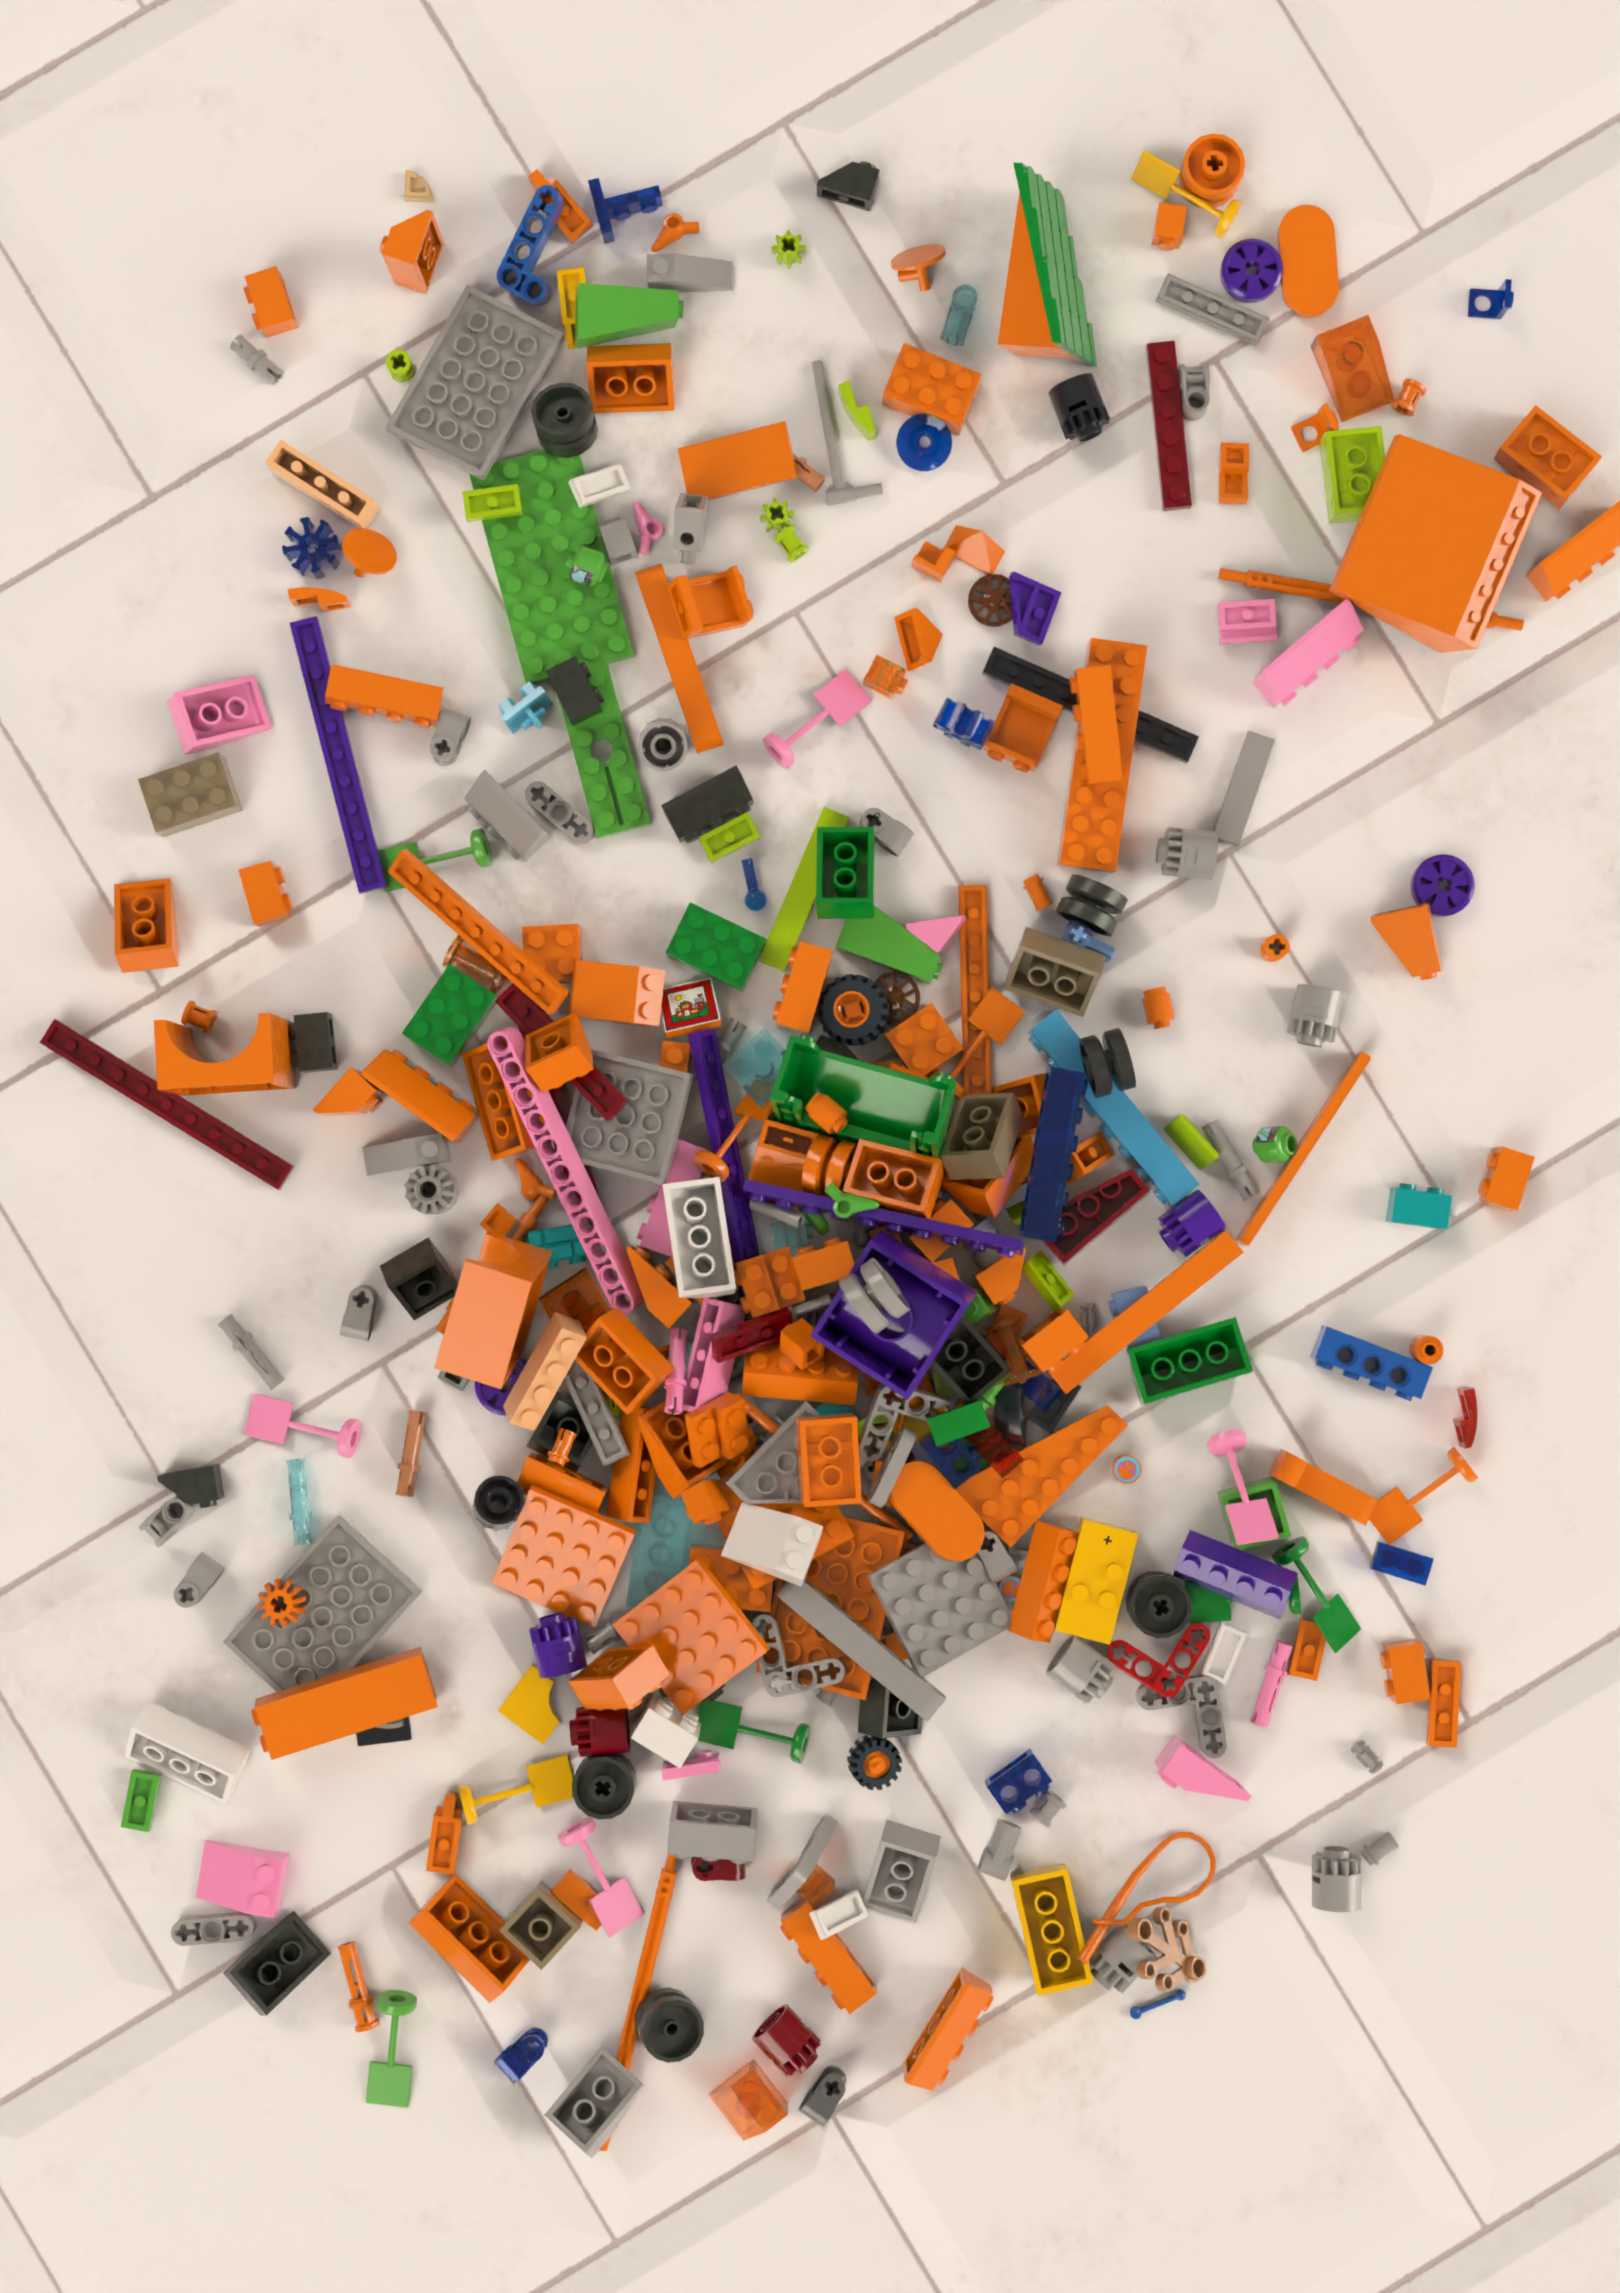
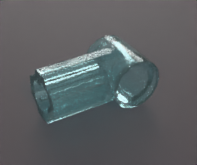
M960 285L953 292L952 302L940 339L948 344L955 346L964 345L977 305V293L972 286ZM962 296H967L972 300V303L968 306H961L957 300Z

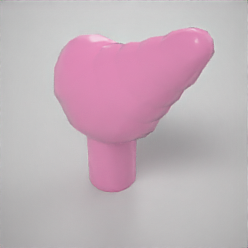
M636 501L633 507L637 530L641 536L637 552L648 555L652 541L663 536L664 527L662 522L654 519L641 503Z

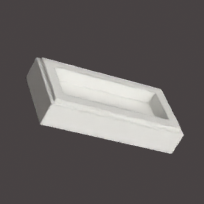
M620 463L573 478L568 482L579 508L627 493L631 489Z
M1220 1621L1199 1674L1211 1677L1215 1681L1227 1685L1248 1633Z
M858 1889L809 1913L820 1940L826 1939L869 1916Z

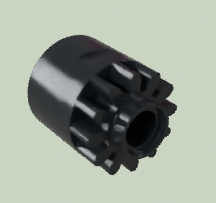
M1092 373L1069 378L1054 386L1048 392L1066 440H1073L1075 438H1078L1079 442L1091 440L1103 432L1102 428L1104 425L1109 424L1110 417Z
M492 1476L487 1478L479 1485L475 1493L472 1506L475 1519L482 1524L483 1528L493 1529L494 1532L501 1529H509V1526L517 1521L523 1508V1492L518 1483L509 1477ZM500 1500L504 1503L505 1507L496 1509L491 1505V1501Z

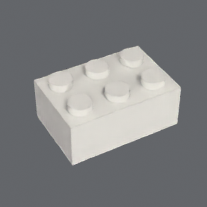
M653 1694L635 1724L631 1739L678 1768H681L699 1738L702 1724L698 1722L699 1716L689 1710L681 1715L668 1697H662L661 1695L658 1697Z

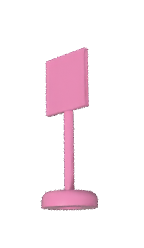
M845 669L813 695L824 710L786 741L774 733H770L763 738V743L768 753L783 768L788 769L795 761L794 754L789 746L827 715H830L841 727L872 702Z
M253 1394L244 1435L284 1445L288 1427L338 1439L337 1450L338 1454L342 1457L351 1458L356 1452L361 1436V1422L359 1420L348 1419L342 1425L340 1432L290 1420L294 1403Z
M1229 1430L1210 1438L1207 1442V1447L1214 1456H1228L1242 1499L1240 1503L1225 1505L1237 1545L1278 1539L1279 1535L1267 1499L1249 1501L1235 1453L1246 1446V1435L1241 1430Z
M587 1817L567 1827L557 1838L563 1846H570L579 1842L604 1890L591 1898L589 1902L610 1938L644 1915V1912L625 1877L609 1885L585 1840L596 1827L593 1818Z

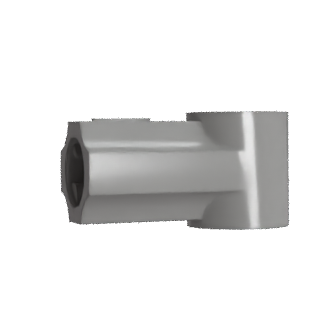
M997 1820L989 1845L984 1848L981 1855L978 1872L1003 1881L1007 1879L1013 1861L1012 1854L1021 1831L1020 1826L1007 1820Z

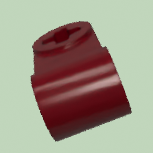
M702 1857L691 1858L693 1874L701 1881H738L746 1878L745 1863L736 1864L727 1859H719L717 1861H707V1870H701Z

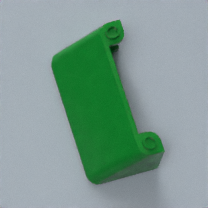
M790 1035L770 1096V1102L776 1119L782 1124L834 1137L840 1141L846 1140L858 1143L859 1139L941 1159L940 1154L947 1135L957 1081L953 1080L952 1076L937 1072L936 1076L932 1075L929 1079L826 1052L820 1050L819 1046L815 1044V1039L810 1036L799 1035V1037ZM820 1092L822 1095H828L848 1112L846 1116L848 1123L839 1133L835 1131L831 1134L827 1133L808 1116L809 1113L805 1110V1107L817 1093Z

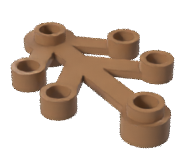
M1156 1907L1153 1911V1921L1155 1924L1161 1925L1165 1941L1153 1933V1925L1146 1918L1133 1919L1127 1926V1934L1133 1941L1145 1942L1162 1954L1153 1961L1139 1962L1137 1973L1141 1979H1153L1157 1972L1173 1963L1180 1967L1171 1974L1160 1973L1156 1976L1155 1986L1157 1990L1169 1992L1173 1989L1174 1985L1183 1980L1195 1983L1203 1979L1207 1968L1205 1960L1193 1952L1187 1921L1173 1920L1171 1923L1172 1915L1169 1908ZM1175 1937L1180 1939L1183 1954L1178 1950Z

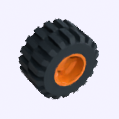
M847 974L844 977L839 976L834 979L833 983H828L825 986L826 990L824 993L821 992L819 996L821 999L820 1004H817V1010L819 1011V1016L817 1017L819 1022L822 1023L824 1032L828 1033L833 1040L850 1046L865 1045L870 1041L876 1040L878 1035L884 1032L886 1029L885 1025L890 1019V1016H888L889 1010H891L890 1004H888V997L882 990V987L865 976Z

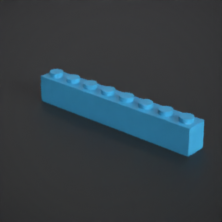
M1057 1009L1028 1032L1031 1036L1028 1039L1030 1044L1037 1052L1043 1050L1049 1058L1046 1060L1048 1066L1055 1071V1074L1061 1072L1066 1079L1064 1082L1066 1088L1074 1096L1077 1093L1084 1101L1082 1104L1084 1110L1090 1117L1097 1116L1102 1123L1099 1126L1102 1132L1109 1139L1115 1138L1120 1145L1117 1148L1120 1154L1127 1161L1132 1159L1138 1167L1135 1172L1145 1183L1150 1181L1156 1189L1153 1191V1194L1163 1205L1168 1203L1169 1206H1174L1199 1185L1197 1180L1125 1092L1119 1091L1116 1088L1113 1080L1112 1093L1095 1098L1082 1064L1079 1047L1080 1037Z

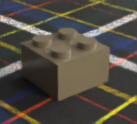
M541 1881L503 1922L500 1932L542 1970L580 1929L583 1920L565 1906L552 1893L551 1889Z

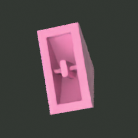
M959 915L905 924L909 932L935 952L940 953L944 951L964 924L966 916Z

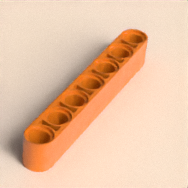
M662 564L635 572L697 754L724 745L689 641L683 638L667 588L669 583Z

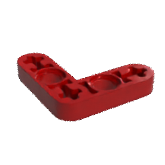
M1191 1624L1185 1630L1165 1665H1162L1123 1640L1111 1642L1107 1648L1106 1657L1114 1664V1667L1161 1697L1172 1698L1178 1694L1208 1645L1210 1631L1204 1624ZM1199 1629L1203 1632L1202 1638L1205 1641H1198L1193 1650H1197L1198 1654L1195 1655L1191 1649L1181 1645L1185 1642L1188 1646L1193 1638L1189 1633L1191 1631L1196 1633ZM1120 1646L1125 1649L1124 1654L1130 1659L1132 1653L1137 1655L1130 1669L1125 1667L1128 1661L1124 1658H1119L1118 1661L1114 1659L1115 1653L1111 1651L1113 1648L1118 1650ZM1178 1653H1186L1190 1657L1191 1663L1187 1668H1180L1175 1664L1174 1658ZM1145 1661L1150 1664L1152 1672L1149 1676L1142 1677L1136 1673L1135 1666L1138 1662ZM1168 1666H1170L1176 1673L1183 1674L1184 1677L1181 1679L1177 1675L1172 1684L1176 1687L1175 1690L1168 1689L1166 1692L1162 1689L1163 1683L1160 1680H1167L1170 1677L1172 1671L1167 1670Z

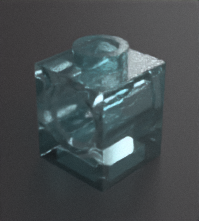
M781 1221L770 1223L775 1250L789 1246V1249L808 1246V1240L813 1239L810 1222L805 1223L804 1221L800 1228Z

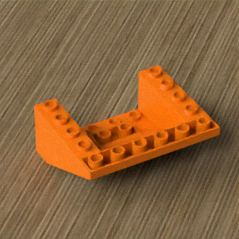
M1395 435L1329 591L1344 600L1348 598L1353 605L1439 653L1477 649L1542 492L1515 477L1404 435Z

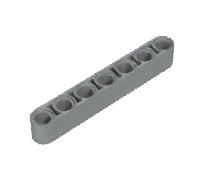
M804 1579L802 1587L785 1581L777 1591L776 1595L926 1721L932 1718L947 1699L936 1687L924 1677H920L911 1666L808 1580Z

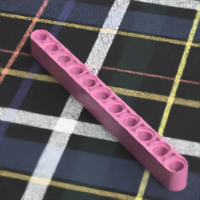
M506 1027L492 1033L487 1041L491 1056L612 1309L617 1307L626 1315L644 1301L634 1270L549 1091L543 1093L526 1070L525 1041L522 1034L515 1027ZM502 1037L506 1038L508 1047L504 1045ZM515 1063L519 1065L520 1073L515 1069ZM527 1088L532 1092V1098L528 1096ZM539 1114L543 1116L545 1125L540 1121ZM551 1140L556 1143L557 1150L553 1148ZM563 1166L569 1170V1176L564 1172ZM576 1192L581 1195L582 1201L578 1200ZM588 1217L592 1219L594 1227L589 1224ZM600 1243L605 1246L606 1252L601 1249ZM612 1269L616 1270L618 1278L614 1276ZM624 1294L629 1297L631 1304L625 1300Z

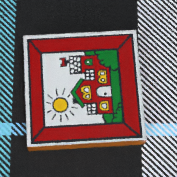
M712 977L663 988L661 1013L667 1039L722 1026Z

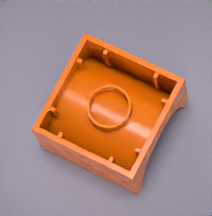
M259 1013L257 1029L250 1044L232 1059L211 1063L198 1050L191 1028L168 1020H154L157 1089L183 1096L296 1089L293 1039L290 1032L291 1021L272 1013Z
M487 1231L478 1261L467 1258L464 1262L434 1368L502 1389L523 1354L553 1251Z

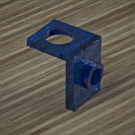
M1505 279L1498 290L1471 288L1469 290L1467 316L1501 319L1513 305L1512 279ZM1477 297H1487L1490 301V308L1486 311L1478 310L1475 306V299Z

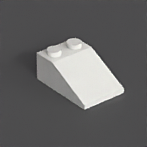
M742 1502L721 1556L802 1587L822 1535L823 1526L794 1515Z

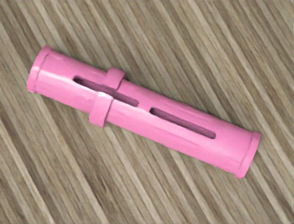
M679 1328L670 1330L669 1363L675 1369L664 1381V1388L667 1389L664 1411L671 1414V1409L674 1408L673 1415L683 1412V1390L687 1387L684 1375L688 1331L682 1329L681 1334H679Z
M1276 1640L1269 1664L1265 1665V1678L1250 1720L1256 1725L1268 1727L1280 1685L1283 1677H1286L1288 1673L1286 1667L1293 1649V1645Z

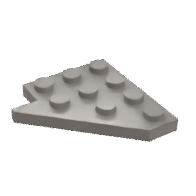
M805 1401L725 1483L746 1504L800 1503L795 1417L816 1416L820 1414ZM859 1455V1462L861 1468L866 1463V1461Z

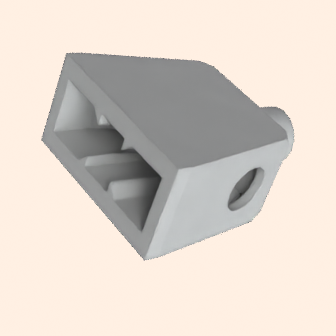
M680 493L677 500L672 547L675 550H679V562L682 564H694L696 552H701L705 536L708 496Z

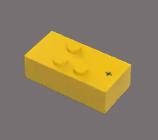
M1080 1516L1076 1531L1079 1532L1076 1549L1073 1554L1054 1630L1110 1645L1139 1534L1135 1530Z
M1060 1864L1011 1875L1010 1879L1037 1996L1092 1984L1093 1979L1089 1962L1086 1965L1077 1959L1085 1944L1066 1865Z

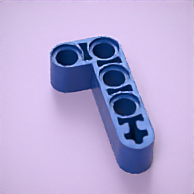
M543 185L535 192L496 274L500 286L535 306L547 304L551 297V289L548 284L533 275L532 272L564 207L562 195L550 185ZM546 197H552L554 199V203L546 204L544 200ZM539 209L548 214L547 218L538 212ZM542 220V229L538 233H532L531 225L533 222ZM523 246H529V256L525 259H519V250ZM515 271L517 273V281L512 285H507V275ZM541 285V295L537 298H531L530 291L532 287Z

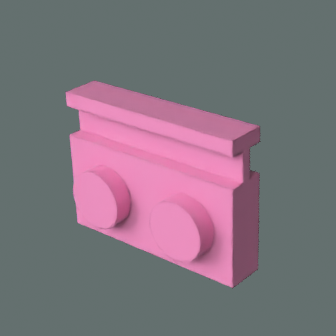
M1275 599L1219 602L1217 604L1220 645L1275 642L1277 640Z
M712 1750L696 1752L695 1757L686 1758L681 1768H678L669 1761H663L661 1769L663 1781L720 1772V1754H713Z

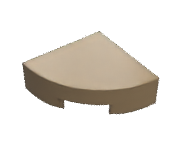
M406 170L405 201L433 202V194L428 183L416 172Z

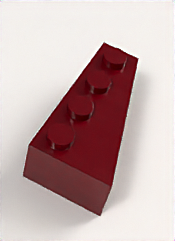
M1130 1169L1087 1192L1075 1196L1071 1200L1027 1220V1224L1059 1262L1065 1266L1149 1195L1150 1189Z

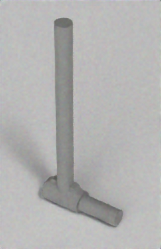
M813 361L812 368L833 484L826 490L828 506L856 501L857 498L883 494L881 483L854 487L848 482H844L823 361Z

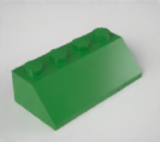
M1236 1317L1127 1349L1132 1378L1141 1406L1253 1372Z

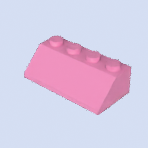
M1348 598L1345 599L1263 669L1252 682L1274 708L1279 703H1282L1284 706L1297 696L1294 691L1300 685H1303L1305 688L1318 678L1316 672L1324 666L1326 670L1329 669L1340 659L1337 654L1345 648L1348 652L1361 641L1358 636L1364 629Z

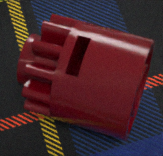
M577 1707L575 1720H570L569 1730L571 1745H578L580 1757L630 1752V1727L627 1709H604L598 1711L597 1709L585 1710L584 1707Z
M784 2004L775 2010L759 2026L752 2037L754 2043L769 2059L773 2060V2063L786 2077L788 2075L791 2076L795 2070L799 2074L805 2072L817 2059L816 2049L821 2045V2040L809 2027L803 2024L801 2018L788 2004Z

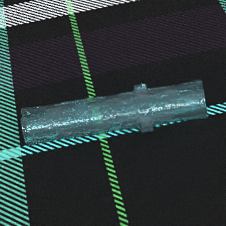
M305 1458L286 1460L292 1514H289V1520L293 1522L294 1545L312 1543L309 1519L312 1517V1512H309Z

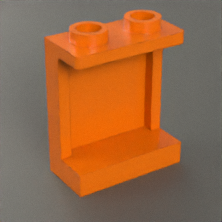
M731 566L725 572L688 579L687 575L679 576L667 586L684 640L741 628L753 619V606L750 600L747 599L744 589V578L739 573L737 566Z
M1011 684L983 750L988 752V757L996 761L1002 762L1005 759L1012 762V766L1019 771L1028 773L1030 770L1034 772L1063 705Z

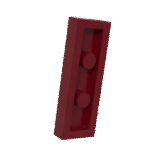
M785 1307L710 1334L713 1359L717 1363H721L780 1341L781 1331L788 1324H793L792 1312Z

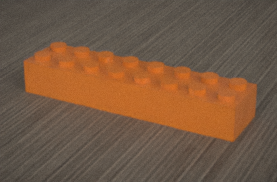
M1091 638L1088 641L1084 668L1111 664L1123 780L1086 785L1085 779L1080 778L1079 762H1083L1082 750H1077L1076 734L1080 733L1079 722H1077L1057 861L1058 866L1111 873L1116 872L1148 645Z

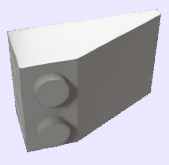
M886 1820L863 1898L865 1907L916 1923L937 1858L941 1836Z
M601 2046L545 2113V2116L585 2154L593 2158L613 2134L644 2084Z

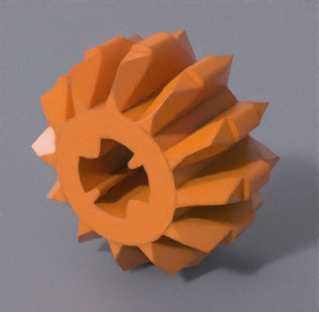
M281 1578L275 1579L274 1585L268 1582L264 1585L266 1592L258 1594V1597L265 1601L257 1604V1609L266 1610L262 1614L261 1619L265 1620L271 1616V1626H275L280 1620L281 1626L286 1627L289 1620L293 1623L299 1620L296 1613L302 1614L305 1612V1608L298 1603L306 1601V1596H297L302 1587L299 1585L291 1589L293 1584L291 1579H288L284 1585ZM280 1597H283V1603L287 1604L282 1609L279 1608L280 1603L276 1601Z

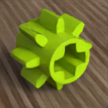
M787 230L786 235L782 237L776 235L778 245L772 246L771 249L772 254H779L776 258L777 265L783 262L790 269L791 264L795 262L802 264L800 254L806 253V246L799 245L802 240L801 234L795 237L791 235L790 230ZM786 247L787 249H791L793 247L794 251L792 252L791 250H787L786 252H784V248Z
M773 498V503L769 506L766 504L762 505V509L766 514L760 516V522H767L766 532L773 529L779 533L784 527L792 525L788 518L794 517V511H787V500L779 503L776 498ZM779 512L782 513V520L780 518H776L775 521L772 520V513L774 515H777Z

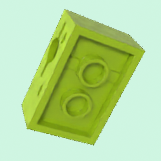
M1382 426L1326 431L1321 438L1319 444L1329 524L1359 520L1385 459Z

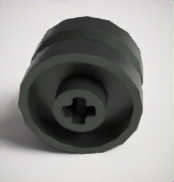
M558 383L550 385L539 392L533 400L531 408L533 422L539 443L547 453L556 457L570 458L581 455L591 448L597 438L598 426L590 396L583 388L572 383Z
M1072 874L1066 890L1072 897H1062L1055 912L1068 921L1073 920L1087 926L1096 934L1111 937L1117 921L1110 914H1121L1128 899L1107 885L1081 875Z
M1119 1028L1105 1031L1102 1036V1044L1095 1035L1079 1039L1084 1072L1095 1098L1112 1093V1080L1119 1091L1136 1087L1135 1072L1129 1049Z
M1162 1571L1146 1572L1138 1576L1129 1586L1125 1597L1126 1611L1131 1621L1144 1634L1155 1638H1169L1181 1632L1188 1624L1192 1613L1191 1597L1187 1589L1171 1574ZM1162 1600L1161 1607L1155 1608L1153 1606L1154 1602Z
M622 1753L586 1756L579 1764L572 1782V1796L577 1807L587 1816L596 1819H612L622 1814L630 1805L637 1785L636 1771L631 1761ZM600 1781H601L603 1784L606 1783V1782H609L610 1785H609L608 1787H603V1786L600 1784Z
M670 1987L659 1988L647 1994L639 2003L634 2015L635 2030L647 2051L657 2060L667 2063L679 2062L691 2056L699 2047L704 2035V2022L698 2009L682 1991Z

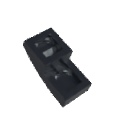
M1003 1387L996 1395L995 1405L993 1406L997 1443L1026 1445L1027 1417L1023 1416L1024 1388Z

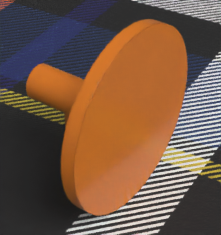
M938 244L922 245L896 255L891 260V267L898 271L899 282L918 280L920 291L930 290L931 285L926 267L938 262L946 255L945 247Z
M366 528L353 529L345 535L342 541L343 553L347 560L355 566L354 574L357 577H364L365 573L385 574L391 571L396 564L397 553L394 546L386 537L374 530Z

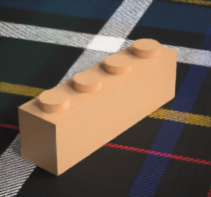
M282 440L279 441L265 462L272 473L357 528L367 529L380 510L375 500Z
M556 1312L553 1314L503 1405L509 1423L532 1431L536 1430L587 1338L580 1321Z

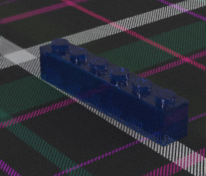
M1055 1067L1046 1068L1018 1236L1057 1243V1237H1061L1063 1234L1064 1220L1060 1219L1062 1209H1066L1069 1199V1193L1065 1192L1067 1180L1071 1181L1074 1166L1070 1163L1071 1153L1076 1152L1078 1145V1136L1075 1135L1076 1124L1081 1123L1083 1108L1079 1107L1081 1096H1085L1088 1080L1084 1079V1072Z

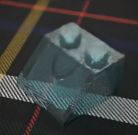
M764 1027L722 1066L761 1108L770 1100L785 1049Z

